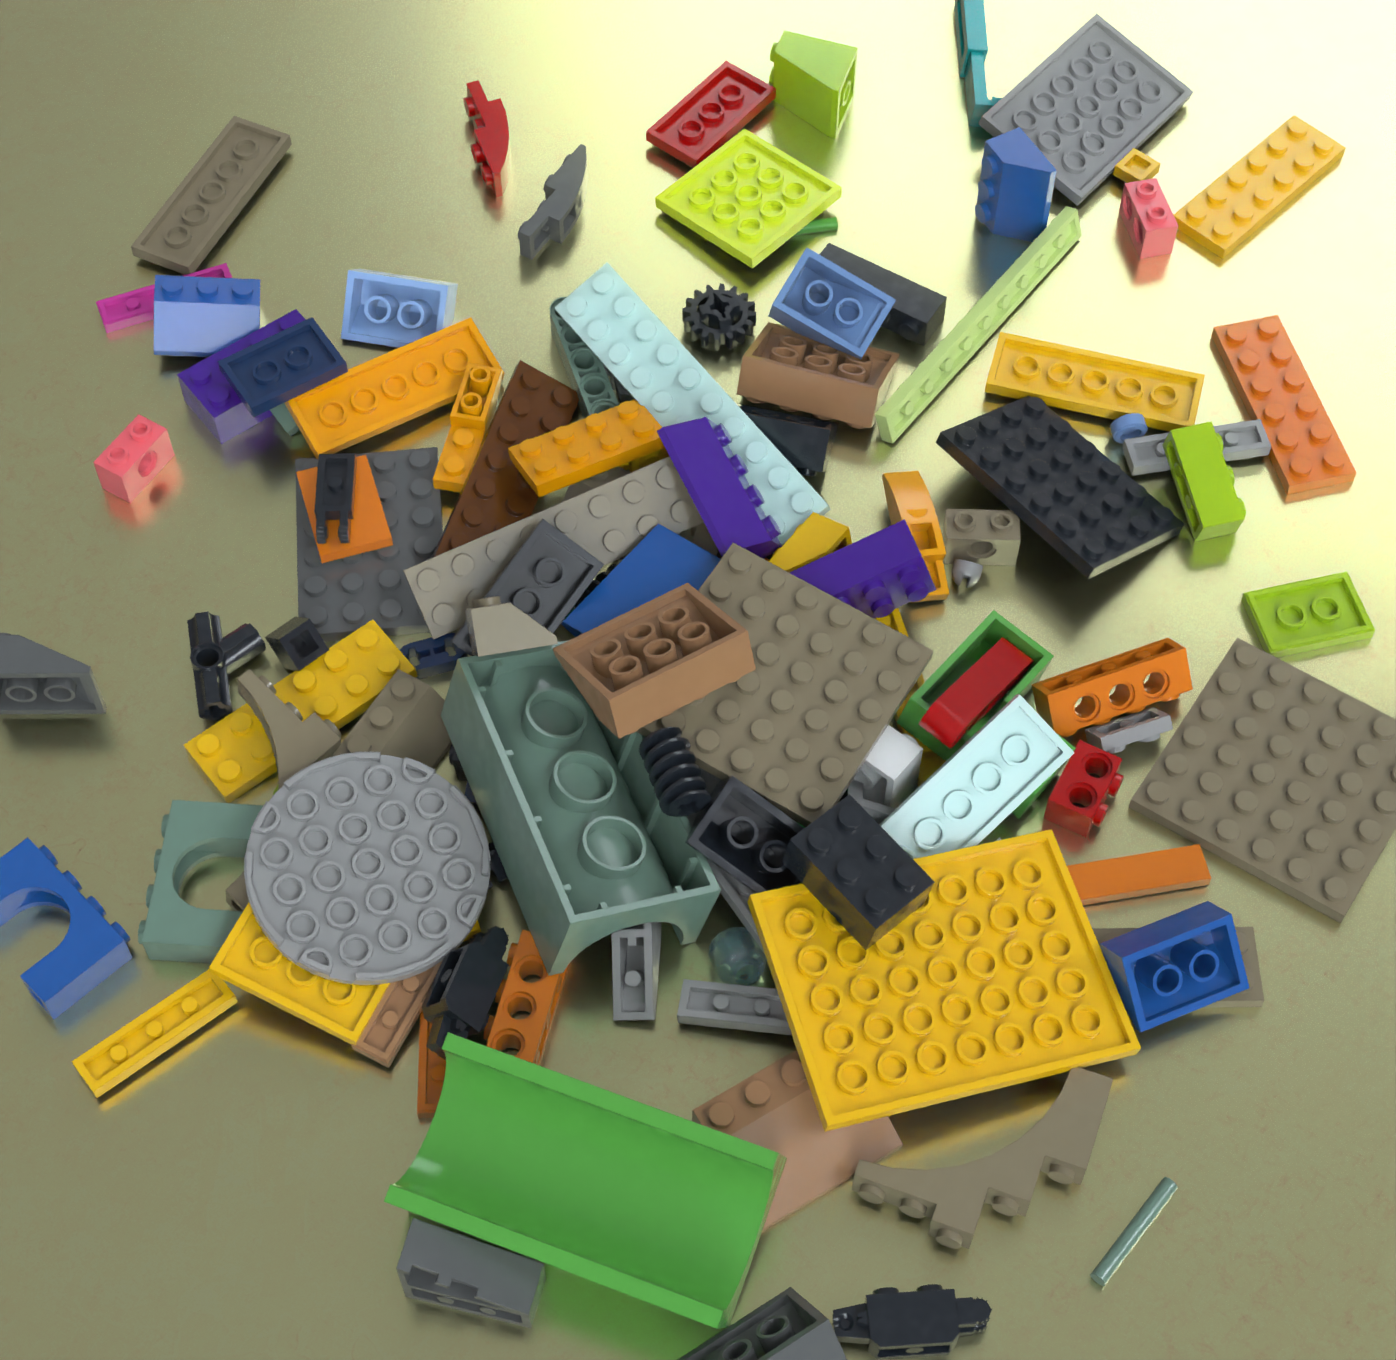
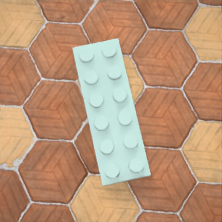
M1016 694L879 825L912 859L976 846L1075 752L1020 694Z

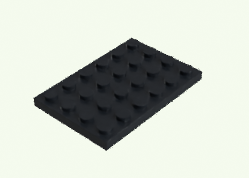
M1026 396L940 432L936 441L937 445L1088 579L1178 535L1184 526V523L1169 508L1163 506L1142 485L1135 482L1121 470L1118 464L1107 458L1092 442L1080 435L1066 420L1059 417L1040 398Z

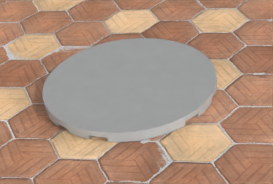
M353 752L329 757L311 764L287 779L272 798L265 802L251 828L244 857V876L249 904L265 936L276 949L297 966L314 975L345 984L379 985L393 983L413 977L437 965L450 951H454L471 932L484 906L489 886L490 851L487 836L476 810L461 790L437 774L435 769L408 757L403 759L381 755V752Z

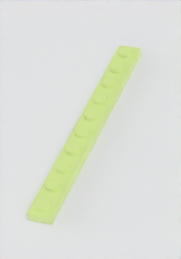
M1066 206L1051 221L1021 256L1014 261L1009 269L997 279L986 294L977 301L963 319L957 323L951 332L939 342L938 346L899 386L893 395L880 406L875 413L881 440L893 444L1082 236L1078 210L1076 208Z

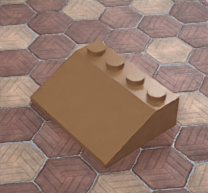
M768 322L743 355L736 395L744 396L753 403L768 402L776 404L781 409L789 412L800 410L812 413L814 417L821 420L836 419L844 421L848 426L857 429L872 428L876 421L875 413L884 402L900 354L868 347L862 359H859L800 335L784 325Z
M689 583L677 587L553 648L554 655L598 719L619 739L635 733L639 728L661 717H666L673 713V711L695 700L702 699L708 693L728 683L735 682L742 676L756 670L748 630Z
M797 1049L692 1110L693 1122L778 1152L787 1158L762 1232L854 1177L859 1160L877 1163L903 1146L888 1116L824 1132Z

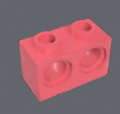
M1157 178L1125 183L1119 213L1139 258L1144 259L1172 254L1178 224Z

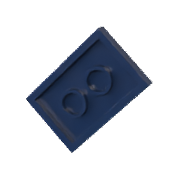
M313 317L218 361L220 371L253 418L348 372L346 361Z

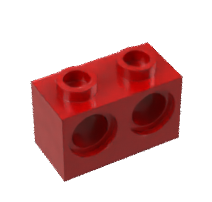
M1079 740L1074 750L1075 753L1070 757L1048 798L1043 818L1086 838L1093 825L1100 827L1109 808L1104 802L1108 795L1116 796L1124 776L1118 773L1122 758ZM1088 773H1094L1099 775L1100 777H1092ZM1072 803H1080L1083 804L1085 807H1076Z

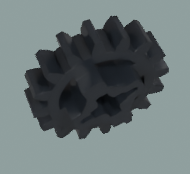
M720 283L716 290H713L710 285H706V292L704 293L696 289L694 291V299L687 298L686 307L682 309L684 332H690V340L692 342L701 339V347L703 348L711 343L714 344V349L717 351L721 344H725L729 350L733 349L734 341L744 344L745 335H753V326H756L754 301L748 302V293L746 292L738 295L736 286H733L728 291L725 290V286Z

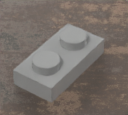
M1153 707L1103 725L1085 729L1088 744L1112 754L1123 751L1126 748L1125 745L1136 741L1150 742L1160 738V733L1173 730L1169 714Z

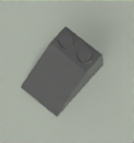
M0 633V714H106L107 706L91 666L23 636Z

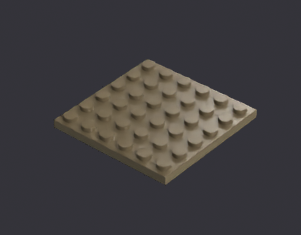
M732 543L698 591L748 630L756 670L742 676L735 682L728 683L708 693L702 699L695 700L673 711V713L666 717H661L639 728L636 732L646 737L661 728L679 727L682 731L681 737L688 739L691 748L689 751L693 752L696 757L695 764L701 769L721 780L733 775L795 822L807 827L839 802L931 660L933 650L741 546Z
M1237 637L1132 797L1129 808L1189 841L1200 844L1202 848L1341 923L1396 829V719Z

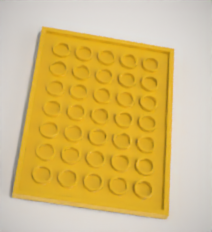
M1052 829L913 859L935 882L925 903L867 950L853 938L802 883L750 894L747 902L824 1132L1068 1072L1076 1067L1084 1068L1133 1056L1141 1049Z

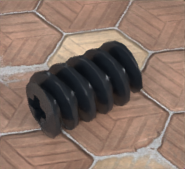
M667 727L654 731L646 736L639 746V753L642 760H644L645 769L649 773V780L652 786H654V793L659 800V806L664 814L673 817L695 814L705 809L712 800L710 793L705 791L707 785L705 780L700 777L701 770L695 764L696 757L693 752L689 751L691 748L688 739L681 737L682 731L679 727Z

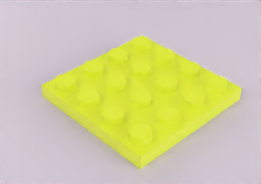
M744 128L656 196L655 202L656 208L753 269L842 197V187Z

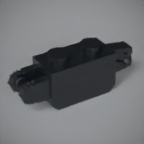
M494 926L487 929L485 933L479 932L473 935V938H470L471 942H468V945L450 951L443 958L422 1004L424 1018L432 1024L426 1046L444 1060H446V1056L442 1046L448 1032L466 1039L468 1036L480 1033L489 1021V1009L509 964L502 960L509 941V935H507L504 928Z
M938 1284L923 1285L912 1292H899L897 1288L884 1287L874 1290L873 1294L866 1295L863 1304L833 1310L832 1325L839 1342L867 1344L868 1352L877 1360L946 1356L956 1347L959 1336L972 1335L973 1333L978 1334L986 1330L992 1309L987 1300H983V1297L981 1299L978 1297L976 1299H973V1297L956 1298L954 1289H943Z

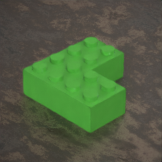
M993 610L910 697L896 723L943 760L947 761L1016 694L1024 697L1032 689L1031 684L1039 681L1054 655ZM1004 637L1034 661L1018 683L953 748L949 749L918 724L930 706L991 647ZM1059 735V737H1060L1073 751L1076 749L1073 745H1071L1069 742H1067L1064 738H1062V737ZM1067 760L1029 795L1012 814L1020 818L1038 798L1040 793L1058 775Z

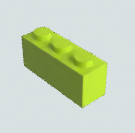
M1212 421L1170 430L1162 446L1194 541L1236 533L1245 520L1246 508L1242 498L1237 497L1234 488V472L1230 465H1226L1221 435L1215 433Z

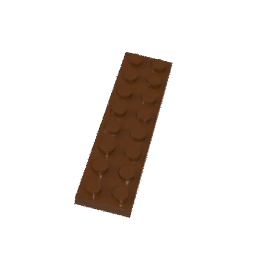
M519 361L432 558L531 516L539 497L510 460L508 448L526 439L551 432L560 426L569 425L579 401L576 390L525 362Z

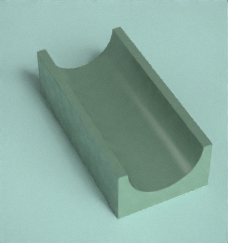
M567 641L557 642L558 644L493 655L458 658L441 712V718L548 976L563 973L568 964L594 942L616 931L638 924L650 922L671 923L681 945L696 942L721 892L706 857L685 843L692 828L687 816H668L662 812L659 806V800L654 793V786H652L649 780V773H647L644 760H642L639 753L640 743L645 736L638 732L626 735L620 739L615 736L598 719L554 655L553 648Z

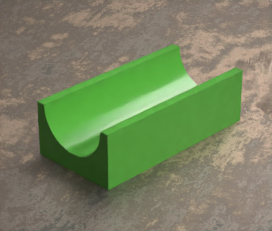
M448 1032L442 1046L446 1056L445 1077L433 1120L414 1161L396 1183L390 1184L384 1202L713 1328L729 1327L787 1158L770 1149Z

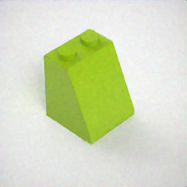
M784 30L779 42H774L770 51V61L774 62V66L770 72L769 85L776 88V98L774 101L828 137L836 139L854 98L858 48Z

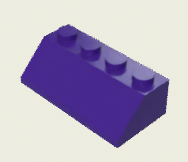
M707 417L662 427L657 430L722 557L732 543L763 559L782 547L777 538L781 531L772 516L768 515L766 517L761 508L765 501L754 484L749 485L745 477L748 469L738 454L733 455L728 445L732 442L731 436L722 423L716 425Z

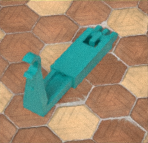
M955 0L954 12L960 77H965L969 126L981 127L979 125L981 117L1002 99L992 96V99L987 97L984 63L988 53L984 0Z

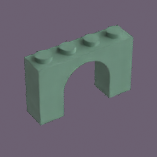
M172 800L170 813L165 814L162 819L161 833L164 838L162 849H157L154 856L155 882L154 884H149L146 892V906L149 908L146 920H141L138 929V942L143 944L149 960L212 963L243 911L202 909L191 906L180 898L181 885L186 875L196 865L205 860L215 857L244 858L251 828L263 805Z

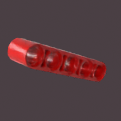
M1002 637L930 706L918 725L949 749L953 748L1018 683L1034 660Z

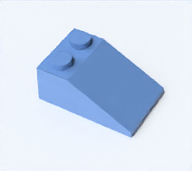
M806 247L774 300L768 316L800 335L862 359L896 299Z

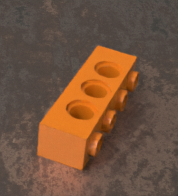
M1165 638L1031 684L1037 713L1061 737L1074 735L1078 729L1089 725L1106 724L1111 721L1112 717L1124 713L1140 712L1147 705L1158 701L1175 700L1181 693L1193 690L1186 648L1170 638ZM1150 674L1148 681L1144 683L1145 678ZM1116 686L1115 691L1109 696L1111 689ZM1082 697L1081 703L1075 707L1077 700Z
M522 929L518 944L512 943L507 957V964L510 967L507 980L502 979L496 993L495 1002L499 1003L496 1015L489 1016V1021L484 1030V1040H488L487 1047L501 1052L506 1048H516L519 1052L515 1057L540 1065L569 964L563 973L548 976L531 932ZM535 974L541 977V979L533 983L523 981L528 975ZM518 1011L530 1013L527 1018L522 1020L511 1017Z

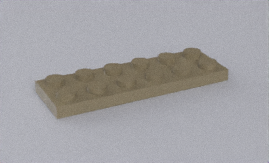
M233 116L131 245L133 256L185 275L194 273L292 145L290 135Z

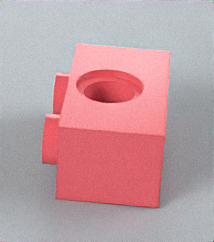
M138 414L93 463L102 489L131 503L175 454L167 429Z

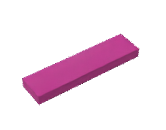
M227 263L184 275L232 278ZM155 284L96 301L106 333L153 320Z

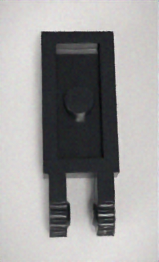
M355 453L319 454L314 510L317 520L316 539L318 544H327L329 536L328 520H340V526L338 527L341 543H350V519H353L357 468Z

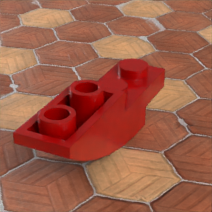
M479 80L466 83L468 97L463 98L468 117H474L475 144H471V152L475 163H481L482 165L481 174L485 185H491L497 198L503 196L511 169L508 120L501 98L488 101Z

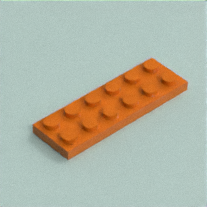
M1272 315L1214 327L1211 337L1250 419H1261L1271 444L1268 456L1286 494L1289 495L1354 481L1357 472L1279 316Z

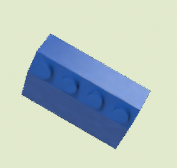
M658 523L561 624L572 635L577 637L686 583H689L698 591L721 559Z

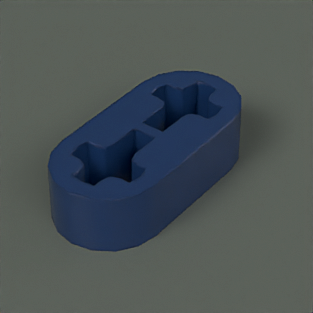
M447 633L436 639L430 637L404 645L400 649L409 662L410 658L417 657L420 663L414 666L418 675L417 679L420 680L453 671L458 658L468 657L467 653L450 642L456 633ZM453 647L456 655L449 656L446 648Z

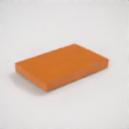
M366 455L356 457L353 519H350V543H341L338 536L340 520H328L329 536L327 544L317 543V520L314 510L318 467L296 472L321 563L393 545L391 533Z

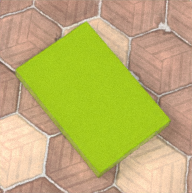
M1347 571L1245 592L1241 599L1263 650L1276 658L1372 638L1375 633V628Z

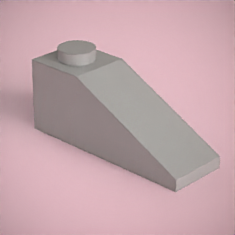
M661 922L638 924L612 933L613 1020H655L661 949Z

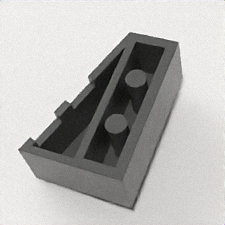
M412 1218L396 1267L405 1297L532 1328L546 1280L544 1264L539 1263L538 1260L517 1252L505 1251Z

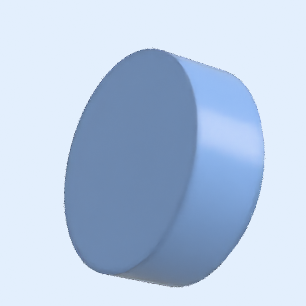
M1139 413L1123 415L1114 420L1110 425L1114 441L1122 444L1124 439L1143 437L1148 430L1144 416Z

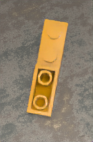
M468 363L450 414L451 427L433 477L435 489L461 492L495 415L502 379L501 368Z
M919 471L883 473L882 480L891 525L905 519L936 587L935 591L928 593L924 599L917 602L946 600L950 594L943 564L946 551L935 508Z

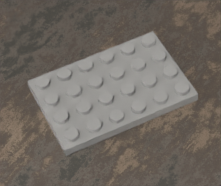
M1096 13L981 117L979 125L993 137L1020 127L1057 170L1054 187L1078 206L1114 172L1115 165L1133 148L1138 149L1190 99L1194 91Z

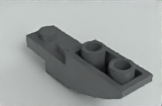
M580 144L572 154H568L565 157L560 168L546 179L543 188L546 200L539 204L534 215L528 221L523 222L518 231L520 254L532 260L549 239L561 244L577 222L587 195L586 146Z

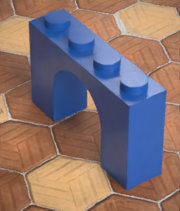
M27 837L0 858V927L18 913L36 906H53L70 914L69 929L62 942L53 951L20 975L32 997L55 1020L133 958L126 944L131 939L118 922L115 921L110 925L103 918L106 912L93 896L86 899L79 892L82 887L71 872L66 870L64 873H61L55 867L58 861L45 845L38 849Z

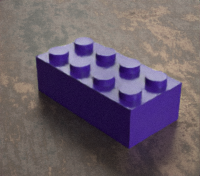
M297 309L177 374L184 401L220 444L227 442L271 417L273 414L268 410L253 418L220 371L218 361L306 320Z
M905 519L790 572L792 575L872 618L885 617L892 613L894 609L909 602L920 601L928 593L936 590Z

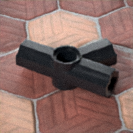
M209 611L195 613L192 619L187 620L198 713L200 718L207 719L210 722L220 721L233 712L229 674L265 651L266 646L258 631L250 623L243 624L223 637L221 620L218 615H213Z

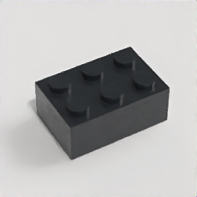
M850 794L792 837L782 859L784 865L865 950L921 907L935 883Z

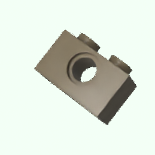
M946 509L942 530L946 551L943 564H954L955 559H961L980 565L1016 566L1021 541L1019 517L1012 510Z

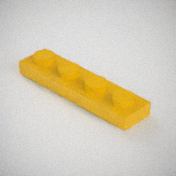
M208 969L74 1059L72 1064L94 1096L98 1098L238 1003L225 981L211 974Z

